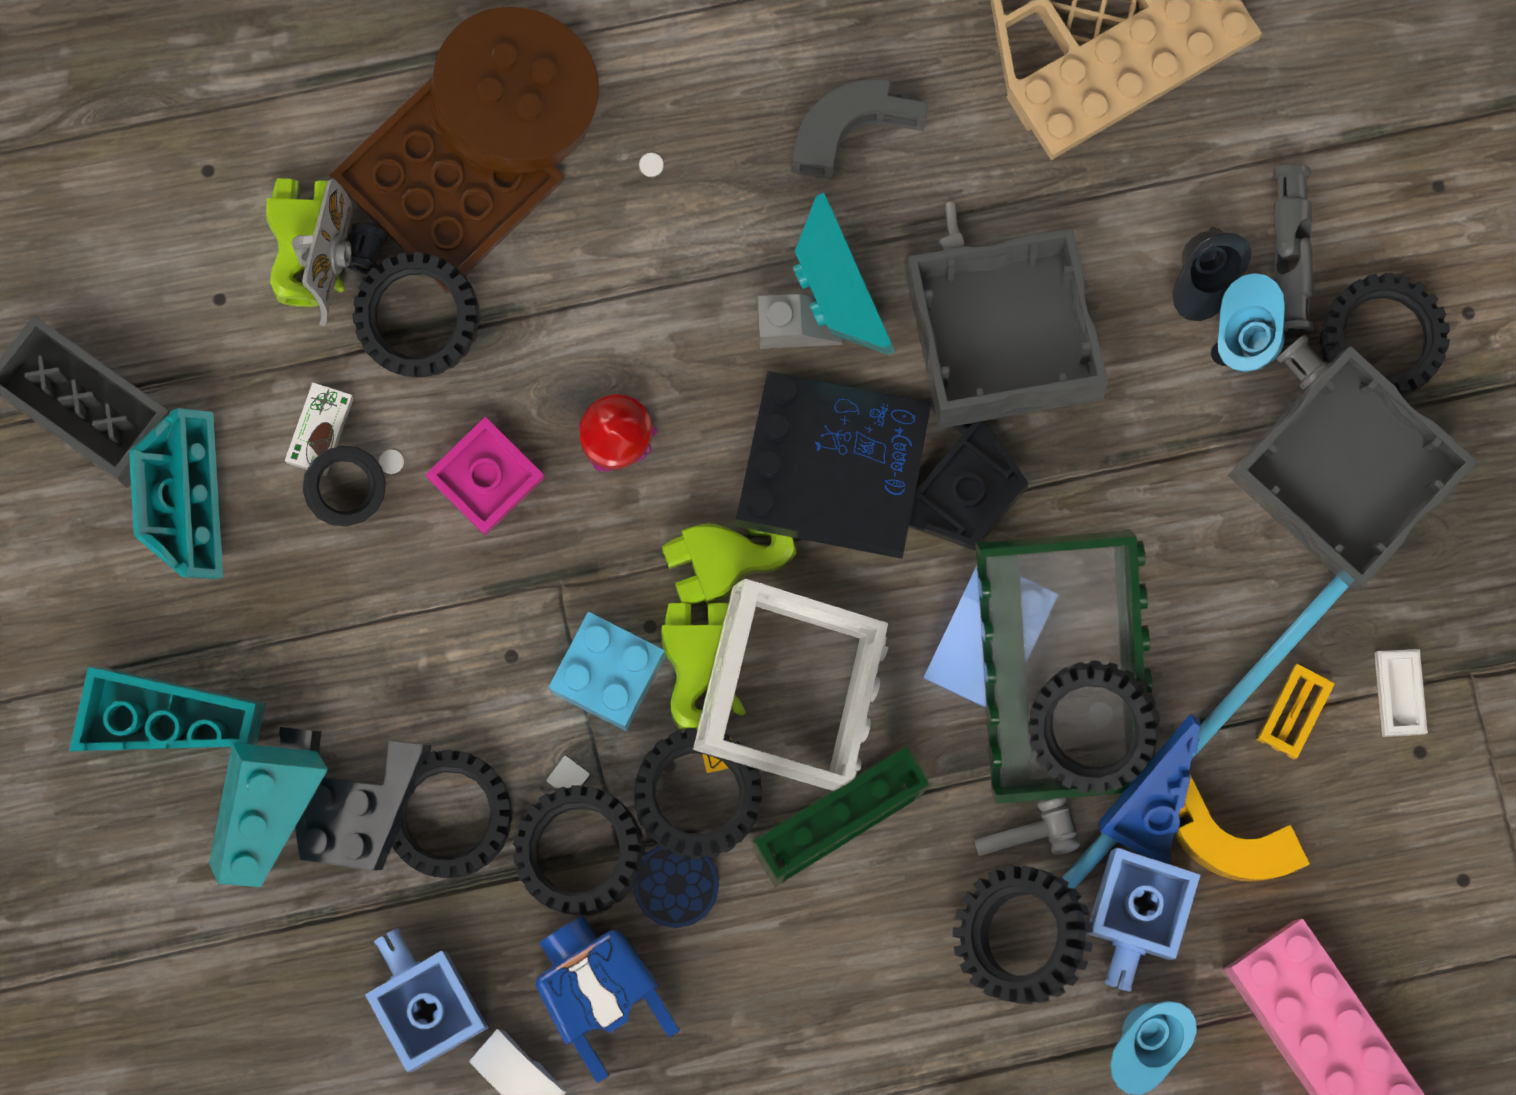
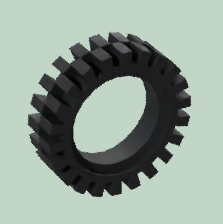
M1014 865L1005 866V871L995 869L987 873L990 879L984 880L979 878L973 884L977 889L975 893H965L962 900L968 904L966 909L957 908L955 918L962 919L961 928L953 927V937L960 938L961 945L953 947L955 956L963 957L965 961L959 964L963 973L973 976L969 981L975 987L983 988L984 994L999 998L1002 1001L1032 1004V1002L1044 1003L1050 1001L1049 996L1059 997L1066 992L1063 986H1073L1079 978L1074 975L1076 970H1085L1088 961L1082 959L1084 951H1092L1093 943L1086 941V933H1093L1092 923L1085 922L1084 916L1090 914L1087 905L1079 903L1078 899L1082 896L1076 889L1068 887L1069 882L1061 877L1054 876L1053 873L1023 865L1022 867ZM1019 895H1034L1051 909L1056 920V946L1045 965L1030 974L1016 976L1002 969L995 961L989 945V927L994 914L1009 899Z

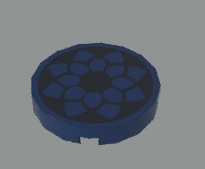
M657 846L642 859L643 867L641 874L638 873L635 879L634 892L636 902L648 918L661 926L677 929L691 926L708 915L716 903L719 890L716 867L708 856L701 859H691V856L684 855L682 858L675 856L674 852L668 849L665 851Z

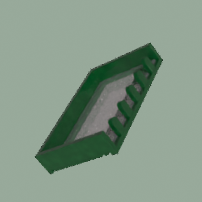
M1130 529L1115 532L975 542L991 790L996 804L1123 793L1133 781H1128L1119 789L1113 790V788H1110L1106 793L1096 794V790H1090L1088 793L1078 792L1079 787L1073 785L1069 789L1061 785L1062 780L1058 777L1053 780L1047 774V767L1045 765L1041 767L1037 762L1036 751L1031 750L1029 743L1031 735L1028 734V723L1030 721L1029 715L1032 705L1042 687L1065 667L1069 668L1073 664L1082 661L1084 664H1087L1091 660L1101 661V664L1104 665L1111 662L1117 664L1118 669L1122 671L1128 669L1134 673L1133 678L1138 682L1140 680L1144 682L1147 686V693H1152L1151 670L1149 667L1144 668L1143 654L1144 651H1150L1149 629L1147 625L1142 626L1141 609H1147L1148 607L1146 584L1139 583V567L1145 566V547L1143 541H1137V536ZM1086 686L1070 691L1058 702L1053 712L1052 730L1058 746L1069 758L1085 766L1103 767L1118 762L1130 752L1135 742L1136 722L1131 708L1119 695L1102 687Z

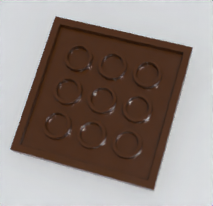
M431 77L329 176L331 180L335 179L343 187L348 196L381 229L385 230L388 236L406 253L421 252L440 257L453 264L466 276L565 179L564 175L554 165L534 172L508 173L484 167L465 157L448 141L437 124L431 105ZM431 277L447 294L450 292L440 280Z

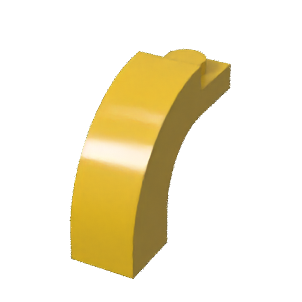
M1192 777L1190 778L1184 807L1179 812V818L1184 817L1187 825L1178 828V832L1174 833V836L1184 851L1202 867L1232 880L1255 882L1281 877L1310 864L1291 825L1258 839H1241L1223 831L1213 821Z

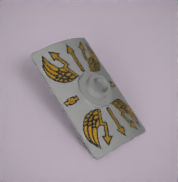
M335 179L327 182L314 235H298L292 240V246L298 262L301 266L305 267L302 283L316 298L321 310L319 325L324 327L327 322L338 274L342 272L343 267H348L351 261V244L347 242L353 218V208L348 194Z

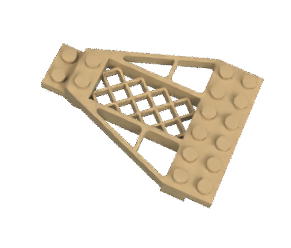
M990 0L1007 89L1006 98L1027 131H1033L1051 160L1256 42L1262 35V32L1241 0H1122L1131 3L1127 19L1104 14L1107 0H1102L1099 13L1076 7L1077 0H1072L1071 6L1050 0H1029L1028 4L1008 15L1003 13L1001 0ZM1135 6H1137L1140 12L1133 15ZM1038 13L1064 56L1026 78L1018 80L1014 73L1006 29L1027 16ZM1059 14L1068 16L1066 25L1062 21ZM1073 17L1096 22L1093 39L1070 33ZM1101 24L1113 26L1099 35Z

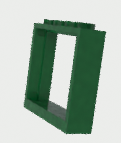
M906 746L753 840L752 851L774 887H777L919 799L930 786V783ZM783 859L786 866L779 869L776 862Z

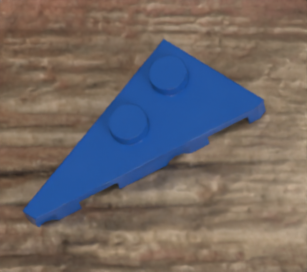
M1190 713L1150 760L1144 770L1140 772L1099 820L1100 832L1144 857L1170 865L1172 839L1174 833L1178 832L1180 824L1179 812L1184 807L1191 778L1189 774L1190 763L1193 753L1196 754L1200 740L1198 730L1201 726L1198 717Z

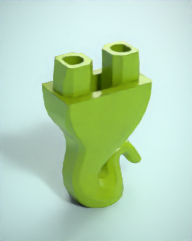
M277 178L272 198H267L266 200L267 222L278 241V254L271 270L270 283L277 301L282 304L298 307L319 306L312 293L303 283L297 281V277L305 271V267L301 266L298 262L292 246V240L298 235H314L328 181H316L314 200L300 199L301 185L299 181ZM338 274L335 290L340 293L345 291V287Z
M706 523L681 530L682 536L664 544L662 551L669 569L691 562L695 572V576L675 583L681 603L693 605L705 601L708 606L710 603H716L729 596L733 586L745 576L753 573L773 572L785 567L797 554L792 537L745 528L752 535H769L772 542L770 546L765 547L756 544L732 529Z
M729 603L708 604V625H691V604H668L665 625H662V647L665 650L666 658L673 666L676 674V683L671 697V715L675 725L681 731H686L687 728H696V731H698L702 710L697 709L695 703L708 690ZM734 694L731 708L737 715L744 716L746 711L740 699Z

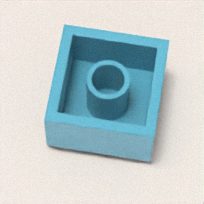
M588 612L548 688L557 697L627 732L666 657L665 650Z

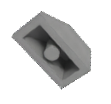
M802 294L758 296L757 311L760 349L842 345L843 340L833 335L827 324L819 327L809 305L816 301L815 297Z

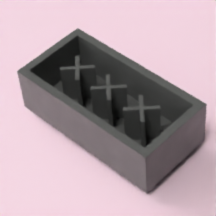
M33 315L0 358V397L126 488H129L131 485L129 451L160 423L170 411L35 315Z

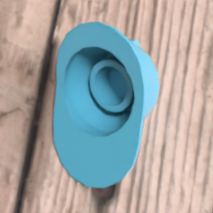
M1253 273L1241 276L1231 283L1223 296L1220 309L1218 353L1223 362L1233 370L1249 372L1263 369V366L1276 359L1285 342L1284 294L1278 283L1267 275Z
M1165 1001L1157 1004L1146 1003L1139 1005L1128 1014L1122 1027V1037L1113 1050L1110 1063L1112 1078L1118 1088L1128 1094L1141 1095L1153 1090L1162 1082L1175 1064L1193 1045L1197 1032L1196 1019L1189 1008L1179 1002Z

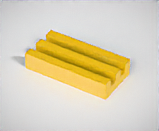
M1295 664L1256 740L1272 746L1271 748L1278 752L1281 751L1287 754L1293 760L1297 759L1335 683L1299 664ZM1299 678L1306 679L1277 737L1272 736L1271 733ZM1314 684H1316L1321 689L1291 746L1285 741Z

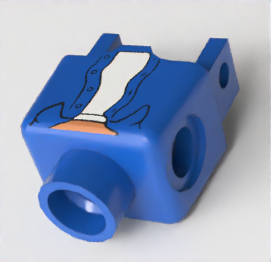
M580 916L539 943L553 967L537 977L536 989L565 1045L573 1043L597 1083L609 1077L610 1074L586 1034L594 1029H604L611 1033L629 1020V1011L632 1005L642 998L649 1005L668 1038L681 1031L656 992V989L661 987L621 932L611 930L597 938L585 917Z

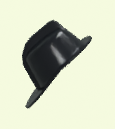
M1211 227L1209 231L1201 232L1190 239L1182 252L1183 269L1173 290V304L1179 315L1190 321H1203L1212 318L1220 312L1225 292L1231 283L1243 276L1251 261V248L1245 238L1234 233H1223L1219 228Z

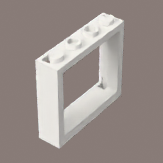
M744 579L732 588L693 750L832 791L855 778L856 771L861 770V759L857 757L860 744L866 740L870 731L871 719L867 717L870 702L875 700L880 687V678L876 677L879 662L884 660L889 648L885 646L888 623L752 580ZM755 607L860 639L829 772L723 740Z

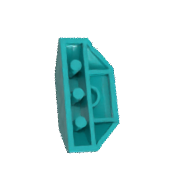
M821 193L814 200L796 246L795 254L799 264L793 266L794 272L802 289L810 287L816 301L809 305L819 327L827 324L831 333L837 337L886 355L896 352L830 203L825 193Z
M176 408L129 451L134 536L181 577L222 579L223 564L213 412Z

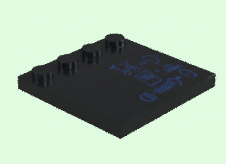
M767 371L735 526L902 559L931 402Z

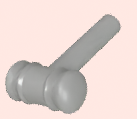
M1066 798L1040 800L1037 806L1042 811L1040 817L1043 820L975 839L974 843L978 856L1048 837V842L1052 843L1051 852L1053 854L1062 855L1073 852L1080 846V842L1075 838L1077 832L1074 830L1071 820L1070 808L1065 805Z

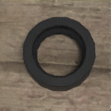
M341 445L327 449L311 461L304 474L302 491L307 506L318 519L329 525L347 527L364 522L377 512L385 496L386 480L382 467L371 454L358 447ZM341 461L352 462L359 466L367 475L369 482L368 495L364 503L358 508L350 511H338L328 506L322 499L319 490L320 478L324 470L333 463Z

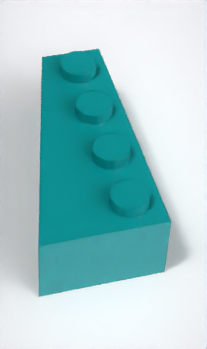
M88 667L69 751L232 747V743L257 745L266 703L109 668Z

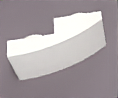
M497 1029L469 1061L501 1095H565L566 1093L564 1088L539 1062L531 1060L505 1031Z

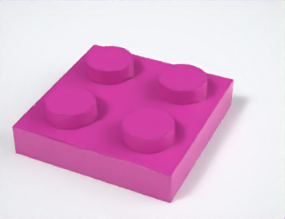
M486 417L425 474L426 478L484 536L498 525L545 479L544 474Z

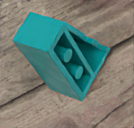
M232 743L209 859L210 868L218 884L262 886L328 770L317 751Z

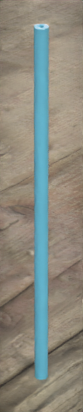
M1338 576L1331 580L1202 722L1198 730L1200 740L1196 754L1193 753L1192 759L1349 587ZM1102 833L1062 876L1063 879L1069 882L1068 887L1075 889L1118 841Z

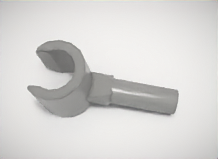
M949 202L945 205L949 236L938 239L940 251L964 247V239L957 225L956 204L954 202Z

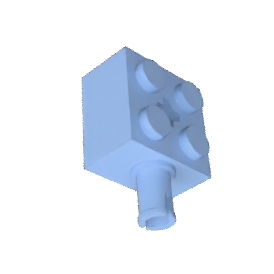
M1119 848L1110 851L1089 923H1092L1093 933H1086L1113 942L1112 945L1116 947L1104 984L1117 987L1122 971L1118 989L1131 992L1132 982L1141 955L1148 953L1166 960L1176 959L1200 874ZM1144 893L1147 895L1146 902L1152 905V909L1140 915L1138 913V906L1133 904V900L1141 897Z
M397 928L387 933L395 948L394 951L386 937L381 936L374 941L393 975L390 977V981L370 991L365 996L406 1072H413L489 1027L448 952L440 951L423 962H416L400 934L401 931ZM424 1000L428 1004L437 1005L438 1010L433 1013L435 1018L433 1022L429 1019H419L418 1013L423 1010L421 1002Z

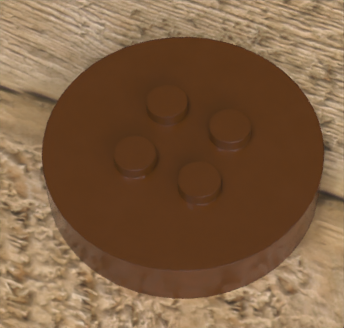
M499 7L485 10L469 17L455 27L447 36L435 60L430 97L433 113L442 133L465 157L493 170L508 173H528L559 163L580 145L589 130L596 110L599 82L594 61L587 47L565 24L554 17L533 9Z

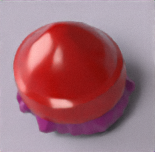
M613 394L597 400L586 411L579 422L580 443L593 467L600 472H609L615 469H623L646 458L652 451L650 441L657 434V428L652 424L647 408L636 398Z

